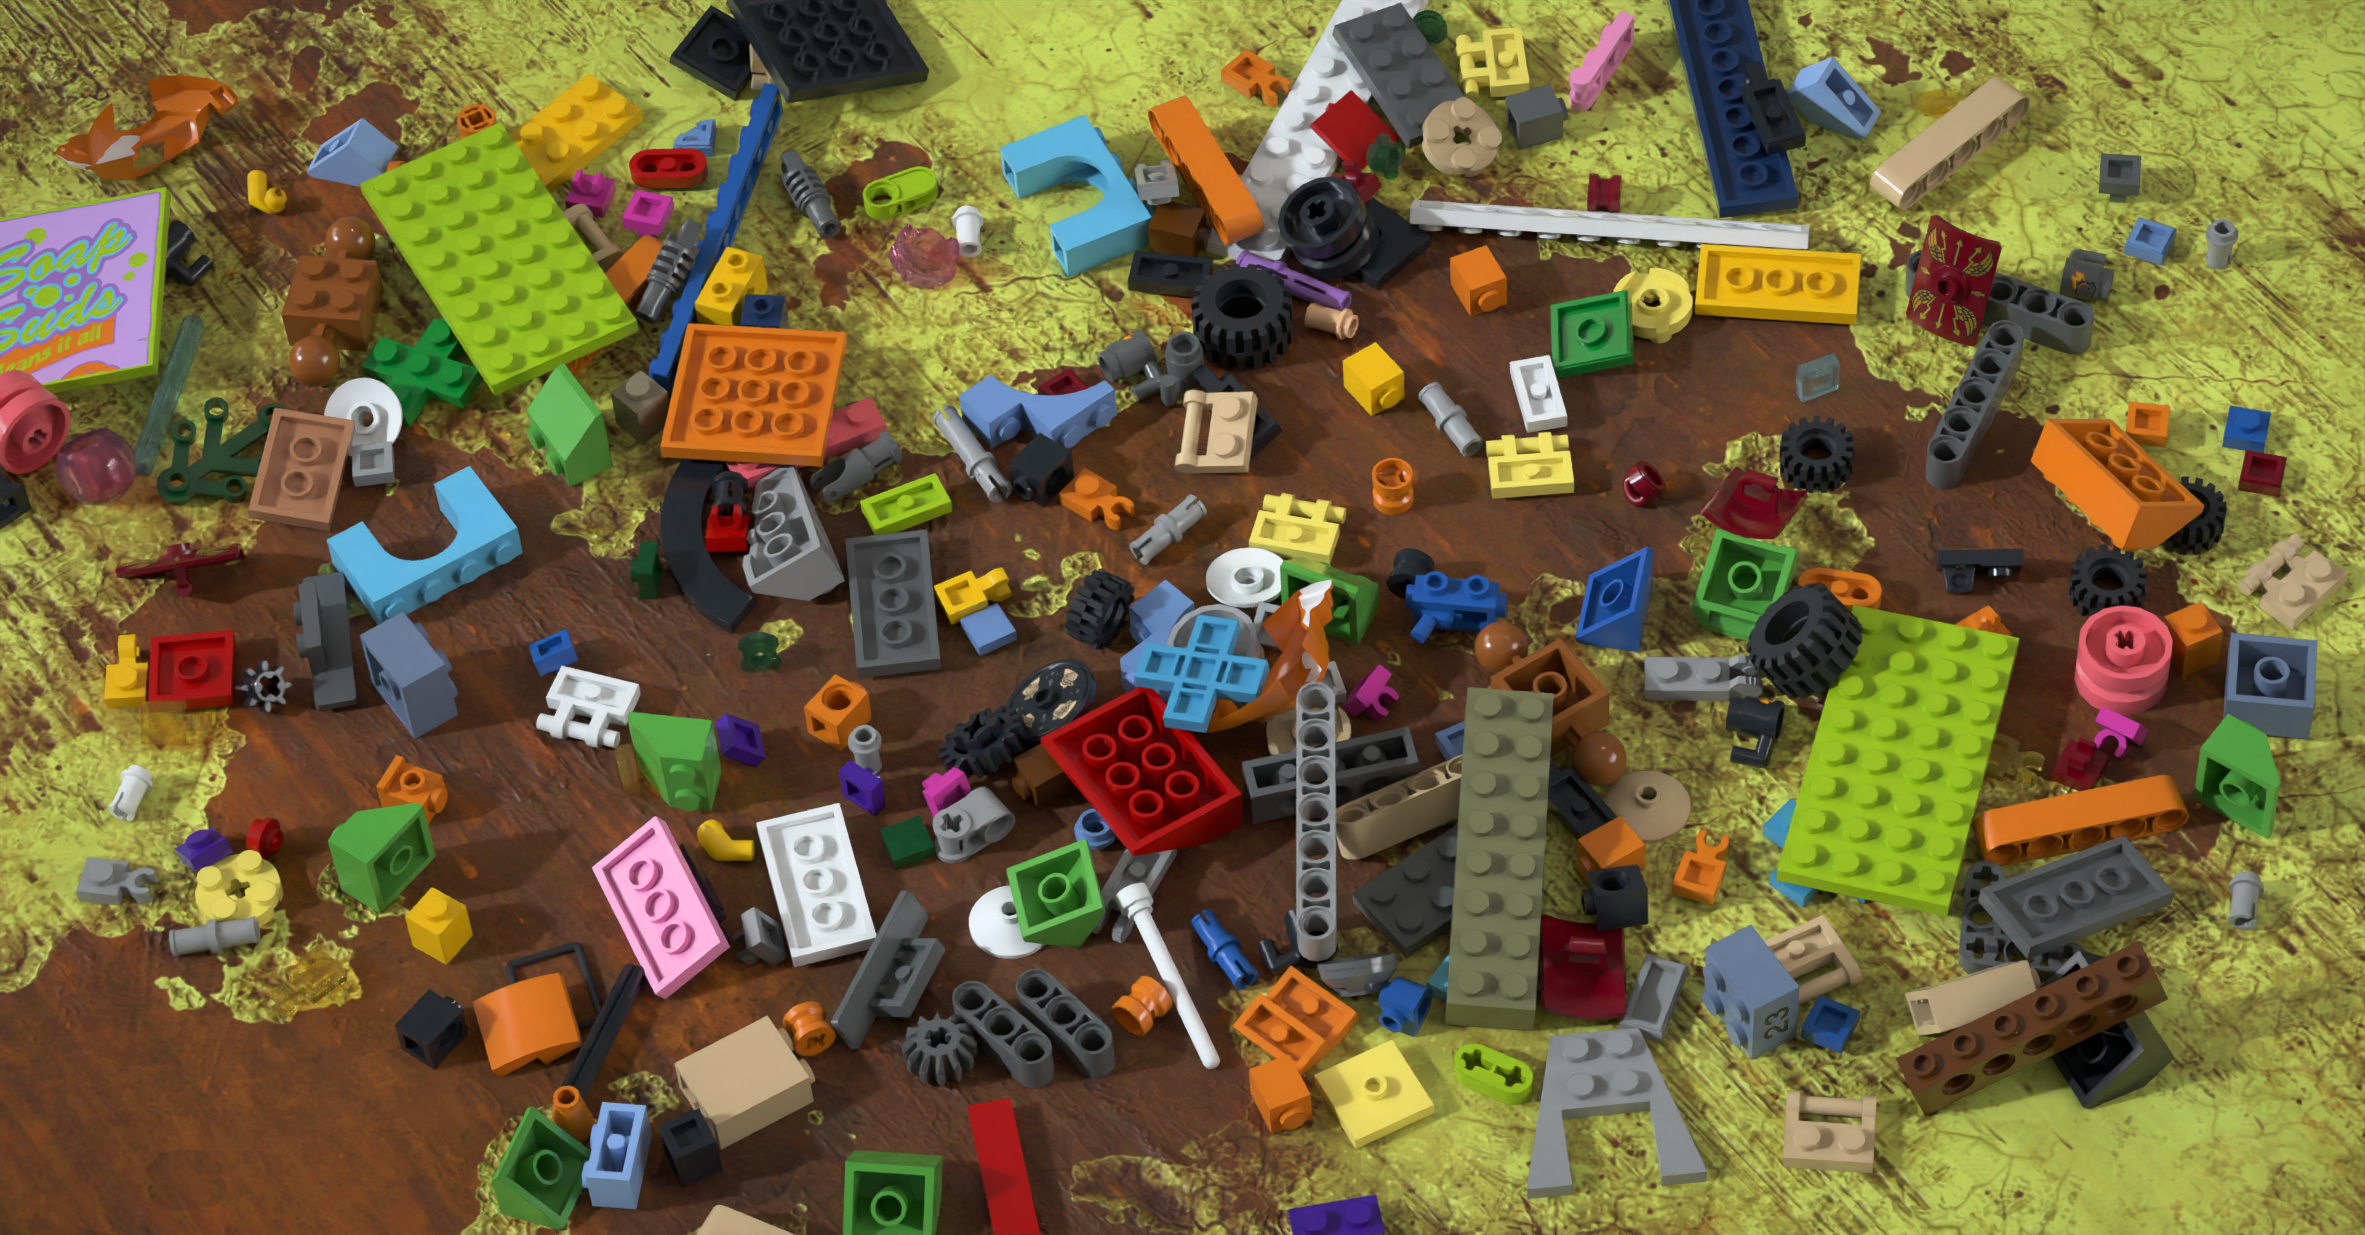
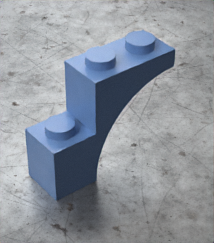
M990 375L959 395L963 421L991 449L1005 440L1014 438L1022 429H1025L1033 438L1041 433L1060 445L1071 448L1080 439L1098 427L1107 425L1112 418L1117 416L1115 389L1105 380L1095 386L1075 393L1035 395L1013 389Z
M1166 579L1129 607L1131 625L1129 630L1139 645L1120 658L1122 676L1120 681L1126 693L1137 688L1134 676L1146 643L1167 645L1173 627L1185 614L1195 610L1194 602ZM1154 689L1167 704L1171 691Z

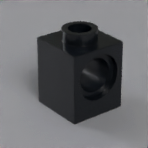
M1041 433L1009 463L1011 484L1015 493L1022 499L1031 500L1043 508L1074 478L1072 451Z
M1638 864L1587 872V889L1581 890V904L1584 915H1591L1597 932L1648 924V888Z
M429 989L395 1024L401 1049L435 1070L468 1035L464 1019L465 1012L462 1006L449 996L443 998Z
M699 1108L658 1126L664 1155L681 1188L722 1171L717 1141Z

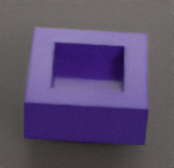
M725 713L716 722L723 756L756 767L765 759L759 725Z
M851 760L839 770L842 793L845 798L873 816H876L886 806L883 781L874 770L870 768L863 769Z
M212 827L192 833L186 838L184 844L175 848L181 862L196 874L202 868L211 866L233 853L227 838Z

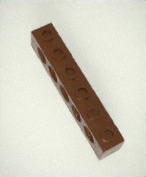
M2140 941L1924 1044L1896 1058L1915 1100L1924 1115L1927 1116L2168 1000V997Z

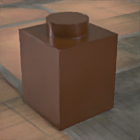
M1176 202L1158 205L1148 226L1150 252L1198 257L1201 249H1207L1208 239L1211 235V227L1207 226L1206 209Z
M1042 744L1013 759L1015 777L1012 778V785L1017 795L1023 801L1028 799L1038 812L1079 790Z

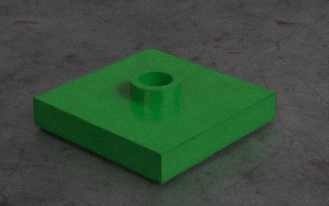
M1628 290L1550 305L1552 366L1556 379L1634 364L1632 297Z

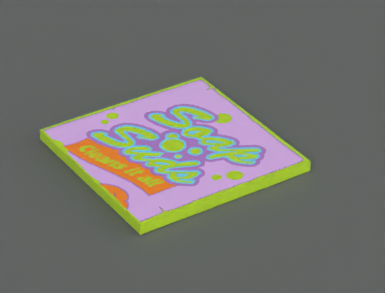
M167 187L0 218V374L12 370L30 373L47 391L52 393L158 374L171 195Z

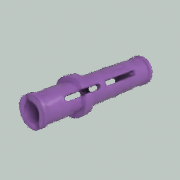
M1243 250L1236 261V264H1240V267H1247L1248 264L1257 265L1259 270L1263 268L1272 270V277L1279 275L1284 280V286L1289 287L1291 295L1304 301L1315 302L1318 305L1340 311L1348 309L1350 306L1351 292L1343 291L1289 269L1285 262L1278 259L1272 262L1250 253L1248 250Z

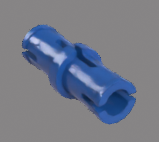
M1213 910L1202 911L1207 919L1206 922L1198 913L1192 919L1190 927L1208 948L1207 954L1213 964L1222 967L1237 990L1246 988L1245 983L1242 981L1243 977L1251 986L1257 980L1259 972L1240 950V941L1235 935L1228 934Z

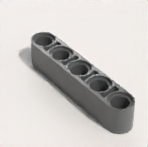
M1922 250L1912 253L1907 260L1905 292L1909 298ZM1995 272L1982 325L1990 327L1997 321H2013L2022 327L2024 339L2067 354H2081L2090 347L2094 312L2088 304Z
M2001 320L1993 323L1988 328L1928 443L1925 476L1930 485L1939 489H1951L1962 480L2021 366L2024 332L2019 324L2009 320Z

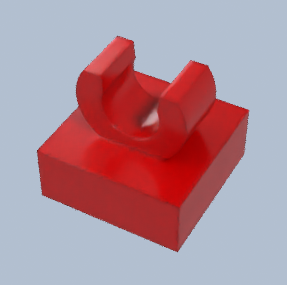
M718 505L712 506L705 535L706 550L708 552L748 550L749 542L747 541L748 531L751 530L749 516H742L740 505H734L733 516H720Z

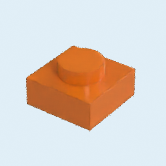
M2129 401L2125 433L2138 445L2166 447L2170 406Z

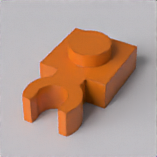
M1245 49L1221 69L1222 82L1249 99L1256 93L1262 95L1263 102L1270 107L1275 108L1278 106L1276 91L1282 92L1287 96L1291 91L1290 81L1283 76L1276 75L1274 65L1248 49Z
M1084 468L1059 492L1060 504L1090 522L1100 515L1104 517L1105 524L1112 530L1119 531L1121 529V518L1116 513H1125L1129 517L1135 515L1134 504L1130 499L1117 496V487L1087 468Z
M1702 829L1696 836V853L1684 852L1672 882V894L1713 905L1726 874L1727 862L1722 860L1728 855L1729 837L1723 835L1719 845L1708 846L1706 844L1707 830Z

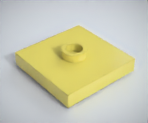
M1393 1040L1314 1075L1315 1085L1355 1149L1434 1114L1433 1102Z

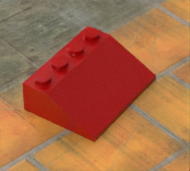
M1137 687L1040 738L1043 747L1133 857L1204 845L1242 825V793L1189 730L1165 727L1163 715L1167 704L1154 689Z

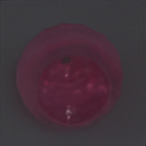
M99 428L81 434L64 444L58 451L55 471L58 483L68 496L84 505L105 506L119 500L127 493L134 482L137 462L134 450L125 437L109 428Z

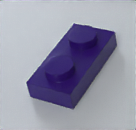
M1377 1195L1288 1209V1219L1292 1235H1385Z

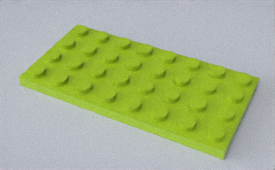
M501 122L360 183L362 194L494 396L550 372L562 363H570L639 331L636 318Z
M1853 605L1851 613L1859 620L1858 622L1862 625L1863 629L1860 633L1863 636L1862 643L1857 647L1859 651L1850 662L1848 669L1834 683L1830 684L1778 864L1776 881L1948 917L2015 664L2020 638Z

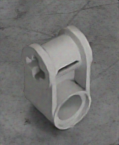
M979 787L973 790L965 798L939 811L935 815L933 831L937 836L934 842L936 856L941 861L949 864L965 861L968 857L991 843L1004 838L1015 824L1014 815L989 788Z

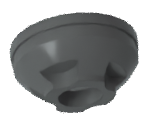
M1396 952L1354 956L1317 964L1320 979L1327 986L1340 993V997L1365 995L1380 992L1383 985L1390 980L1397 969Z

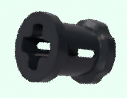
M724 471L713 477L712 491L715 493V502L712 506L718 505L720 516H733L734 505H740L742 516H747V507L743 503L744 494L748 490L747 478L733 471ZM729 483L733 485L732 490H728ZM726 507H730L729 514L726 513Z

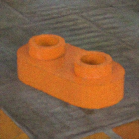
M1816 567L1803 572L1798 580V586L1801 585L1802 587L1809 583L1824 585L1850 612L1853 605L1878 609L1881 604V585L1877 579L1868 574Z

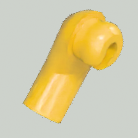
M261 170L251 171L247 176L249 204L270 215L280 213L285 208L287 201L285 192L281 189L277 194L275 193V187L267 190L266 173Z
M713 819L705 821L698 828L697 837L699 843L715 861H754L755 846L753 840H731L722 828V824Z

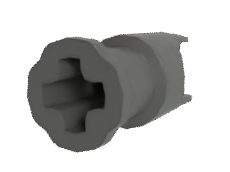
M883 431L878 435L877 440L860 450L857 448L850 450L815 472L810 477L809 485L814 490L825 487L822 498L826 502H834L873 480L874 474L888 465L901 463L903 457L892 436L888 432ZM820 477L819 482L815 483L816 479ZM832 491H835L834 495L829 496Z

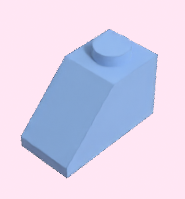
M1834 57L1801 69L1787 91L1789 100L1810 123L1859 140L1867 137L1881 114L1879 108Z
M361 118L321 144L306 173L313 178L360 187V183L387 171L388 163L391 161L398 146L365 119Z

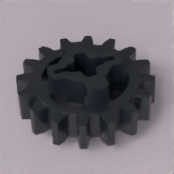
M1000 706L995 712H992L990 708H986L985 711L970 715L967 723L955 725L956 728L953 733L946 734L945 739L947 743L939 746L941 751L939 758L947 772L955 767L965 773L967 780L973 774H976L977 778L980 779L984 775L997 772L1001 763H1011L1015 753L1024 750L1021 743L1029 740V736L1026 733L1029 731V728L1015 708L1006 710L1005 706Z

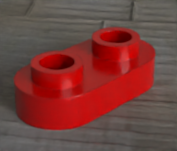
M693 148L646 149L636 153L629 162L631 179L637 186L642 188H690L700 185L708 176L706 156L701 151Z

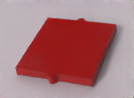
M1352 90L1335 104L1329 103L1325 108V112L1310 125V128L1343 161L1357 162L1361 167V171L1374 160L1380 161L1384 156L1383 153L1399 139Z

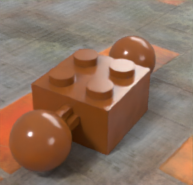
M347 216L336 220L330 225L325 236V247L330 257L300 255L282 311V319L289 345L293 346L289 354V368L299 382L308 386L324 385L336 376L340 367L338 350L367 352L384 289L377 261L368 260L375 249V234L370 225L360 218Z
M1496 621L1485 626L1476 638L1475 655L1485 670L1495 674L1491 676V689L1554 693L1550 757L1571 746L1574 749L1572 765L1575 771L1588 784L1606 786L1615 782L1622 775L1626 767L1627 756L1625 748L1612 734L1596 732L1609 724L1610 693L1561 638L1527 656L1528 641L1524 632L1518 626L1506 621Z

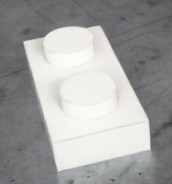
M1550 355L1510 362V374L1527 433L1567 426V413Z

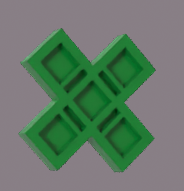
M437 318L433 319L415 347L381 337L361 365L365 376L388 383L387 386L394 391L401 403L403 412L402 425L409 428L430 398L464 409L483 381V377L476 367L456 361L464 348L447 322Z

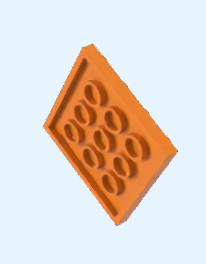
M688 323L660 445L662 457L822 467L847 347L846 332Z

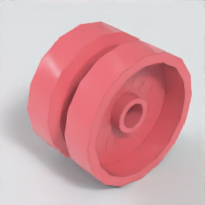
M21 370L5 371L0 374V466L6 471L17 475L29 473L45 465L65 442L71 425L70 411L64 402L52 392L47 391L30 373Z
M2115 606L2102 609L2090 616L2081 628L2074 680L2080 695L2091 706L2099 710L2104 706L2125 716L2145 712L2158 704L2167 690L2173 640L2168 627L2156 615L2138 607Z

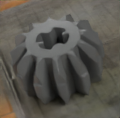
M938 1011L934 1016V1020L931 1021L920 1016L917 1022L918 1027H907L906 1041L903 1042L904 1046H902L903 1058L906 1059L908 1071L911 1073V1076L920 1075V1080L924 1086L934 1079L937 1080L942 1089L946 1079L952 1078L960 1083L962 1072H972L976 1053H978L977 1041L974 1040L969 1023L960 1024V1020L955 1013L946 1020L942 1018Z

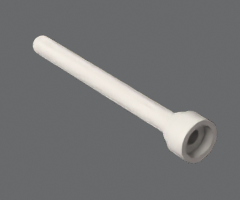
M1145 883L1129 885L1115 896L1119 910L1130 921H1135L1203 1065L1208 1069H1215L1220 1063L1219 1055L1151 916L1153 898Z

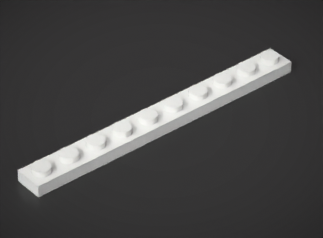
M1414 200L1410 208V224H1419V229L1426 231H1440L1443 229V226L1459 227V232L1469 234L1481 233L1482 228L1498 229V234L1504 236H1519L1522 234V231L1537 232L1538 237L1546 239L1560 238L1561 233L1577 234V239L1582 241H1599L1601 236L1617 237L1616 241L1624 244L1640 243V239H1654L1657 245L1668 247L1679 246L1680 241L1696 242V247L1701 248V244H1730L1742 247L1760 248L1761 246L1800 250L1808 249L1810 225Z

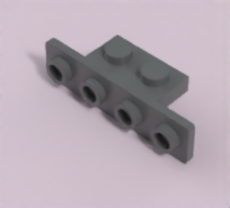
M342 572L305 577L302 580L303 583L298 584L300 601L293 602L296 625L303 626V633L296 634L297 647L300 659L308 658L312 673L316 709L321 711L356 705L358 700L344 575Z
M910 890L900 891L831 1020L832 1027L850 1049H859L876 1017L911 1016L946 950L937 938H918L929 916Z

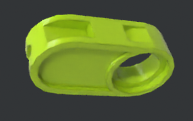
M921 166L912 167L869 183L863 191L865 212L869 217L876 220L891 219L933 203L938 196L936 174L931 169ZM880 195H887L892 198L890 202L882 205L872 202L875 197Z

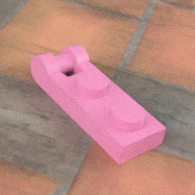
M1620 11L1613 23L1607 24L1604 27L1600 42L1595 50L1590 49L1587 52L1583 67L1573 69L1570 72L1569 85L1572 90L1569 94V104L1572 109L1585 111L1593 105L1634 44L1633 15Z

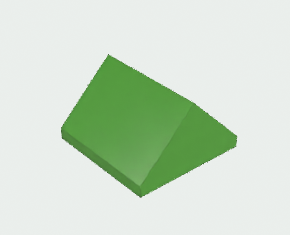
M1086 838L1006 869L1023 940L1029 943L1081 948L1106 912L1089 843Z
M533 1106L527 1108L492 1179L501 1214L561 1230L564 1228L583 1189V1166L585 1161H589L591 1150Z

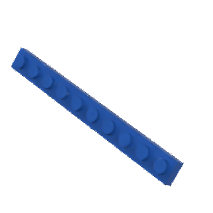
M764 83L759 98H754L752 101L751 119L748 126L742 127L738 153L732 154L730 158L729 176L726 183L722 182L719 186L717 207L715 212H709L706 222V235L704 240H699L696 247L700 248V251L695 259L692 270H689L683 282L684 291L681 299H676L673 304L671 325L669 329L665 328L662 332L658 358H653L650 363L649 377L668 392L669 401L673 392L687 324H698L694 303L725 248L732 247L783 114L781 93L774 84Z

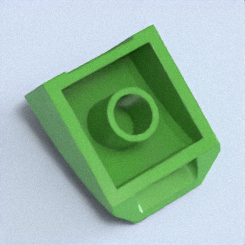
M1717 528L1692 604V612L1704 629L1750 642L1748 639L1750 632L1755 628L1756 621L1766 611L1765 609L1771 603L1773 604L1778 600L1781 595L1789 592L1800 560L1797 549L1784 545L1776 546Z

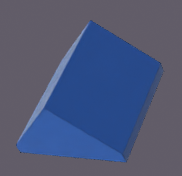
M1647 546L1589 575L1575 637L1577 642L1584 645L1635 652L1640 651L1653 589L1654 550Z

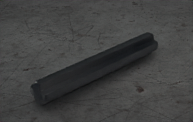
M627 963L623 966L561 1087H575L583 1100L646 980L643 967L632 963Z

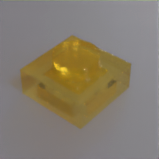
M1954 88L1910 93L1911 108L1923 109L1924 116L1947 113V106L1958 104L1956 89Z

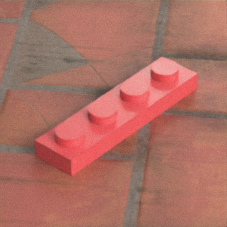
M871 397L833 412L824 459L876 440L881 432H887V425ZM723 461L727 471L738 472L747 478L748 489L755 487L757 480L784 465ZM795 465L796 468H797V470H799V469H801V468H804V467H807V466Z

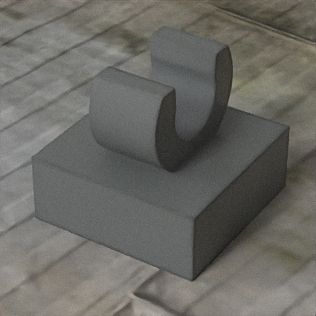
M2101 153L2099 193L2110 194L2109 202L2125 203L2126 195L2139 196L2141 156Z
M755 907L741 914L743 928L733 935V940L743 947L746 946V948L736 954L737 959L747 965H751L761 958L772 966L787 959L780 923Z

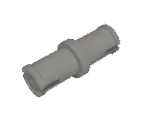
M1432 382L1420 391L1418 398L1436 419L1435 425L1438 430L1450 437L1464 457H1469L1478 452L1483 446L1484 440L1466 420L1467 414L1462 406L1455 405L1438 382Z
M1189 494L1183 502L1167 515L1160 514L1154 520V526L1136 541L1130 543L1129 547L1136 559L1142 554L1143 557L1140 558V562L1147 565L1151 559L1169 544L1176 545L1182 540V534L1207 515L1204 504L1199 500L1194 505L1193 502L1197 500V497Z
M256 916L225 922L211 919L207 921L206 925L170 930L169 942L174 957L211 950L213 954L222 953L223 948L260 943V928Z

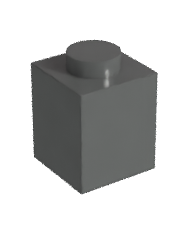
M1550 84L1506 96V124L1519 150L1563 138V121L1568 120V112L1564 100L1556 97Z

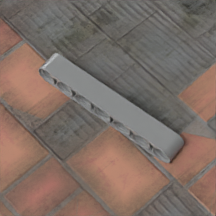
M1311 682L1302 686L1296 698L1297 945L1302 956L1311 961L1326 960L1332 956L1337 946L1336 710L1334 691L1330 686L1322 682ZM1316 707H1317V708H1322V710H1320V711H1311V710H1309V709H1311V708H1316ZM1313 744H1321V745H1323L1322 747H1319V748L1310 747V745H1313ZM1312 781H1322V782H1324V783L1319 784V785L1310 784V782H1312ZM1312 818L1323 819L1321 822H1311L1309 820ZM1314 855H1320L1324 858L1319 860H1313L1309 857ZM1313 893L1324 894V896L1319 898H1313L1309 895ZM1313 931H1322L1325 934L1321 936H1311L1309 933Z

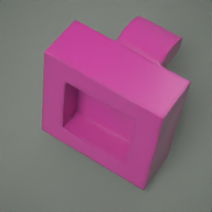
M578 169L565 200L566 209L577 204H585L592 211L593 216L604 218L616 191L614 179L605 178L601 173H596V176L583 174V171Z
M636 189L622 216L624 228L638 231L639 238L648 234L655 238L656 235L661 236L674 209L673 197Z
M1381 664L1375 666L1361 677L1341 708L1352 717H1356L1366 709L1367 714L1373 720L1381 721L1389 712L1380 705L1379 699L1390 706L1399 698L1398 693L1393 688L1385 686L1392 673Z
M2102 706L2095 722L2104 730L2096 735L2094 743L2097 744L2096 748L2103 750L2105 743L2109 739H2118L2119 745L2114 756L2122 760L2129 752V741L2141 746L2148 730L2141 724Z
M955 767L943 776L934 773L922 782L923 787L926 788L922 792L933 818L939 811L950 807L972 792L965 773Z

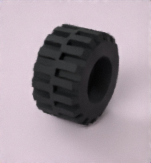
M1233 264L1227 270L1223 267L1216 269L1214 276L1206 275L1202 279V285L1196 286L1194 297L1191 301L1193 334L1198 337L1199 343L1202 345L1203 354H1206V360L1212 364L1220 362V367L1227 370L1230 367H1237V371H1245L1246 367H1253L1256 370L1263 368L1262 364L1265 362L1269 364L1277 361V354L1284 355L1288 350V344L1293 339L1291 292L1288 286H1284V280L1279 275L1272 277V270L1267 268L1259 270L1257 265L1248 264L1247 267ZM1238 316H1251L1249 318L1244 319L1234 318Z
M1809 583L1804 587L1800 585L1793 588L1789 593L1781 595L1773 604L1771 603L1765 609L1766 611L1756 621V626L1750 632L1748 638L1750 642L1747 644L1750 662L1781 693L1789 698H1796L1798 696L1804 698L1809 697L1813 692L1818 693L1824 690L1827 685L1834 683L1848 669L1850 662L1859 651L1857 647L1862 643L1863 636L1860 633L1863 629L1862 625L1858 622L1859 620L1829 589L1821 584Z

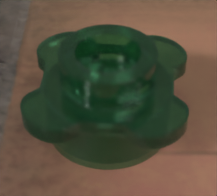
M1380 134L1367 150V164L1372 171L1383 172L1386 179L1393 180L1398 176V167L1405 157V147L1401 143L1396 144L1391 141L1388 134Z
M754 632L747 637L741 638L738 642V649L743 654V659L740 663L742 670L753 673L756 669H778L782 664V659L777 655L776 650L779 646L778 638L766 632ZM756 653H764L761 656L756 655Z

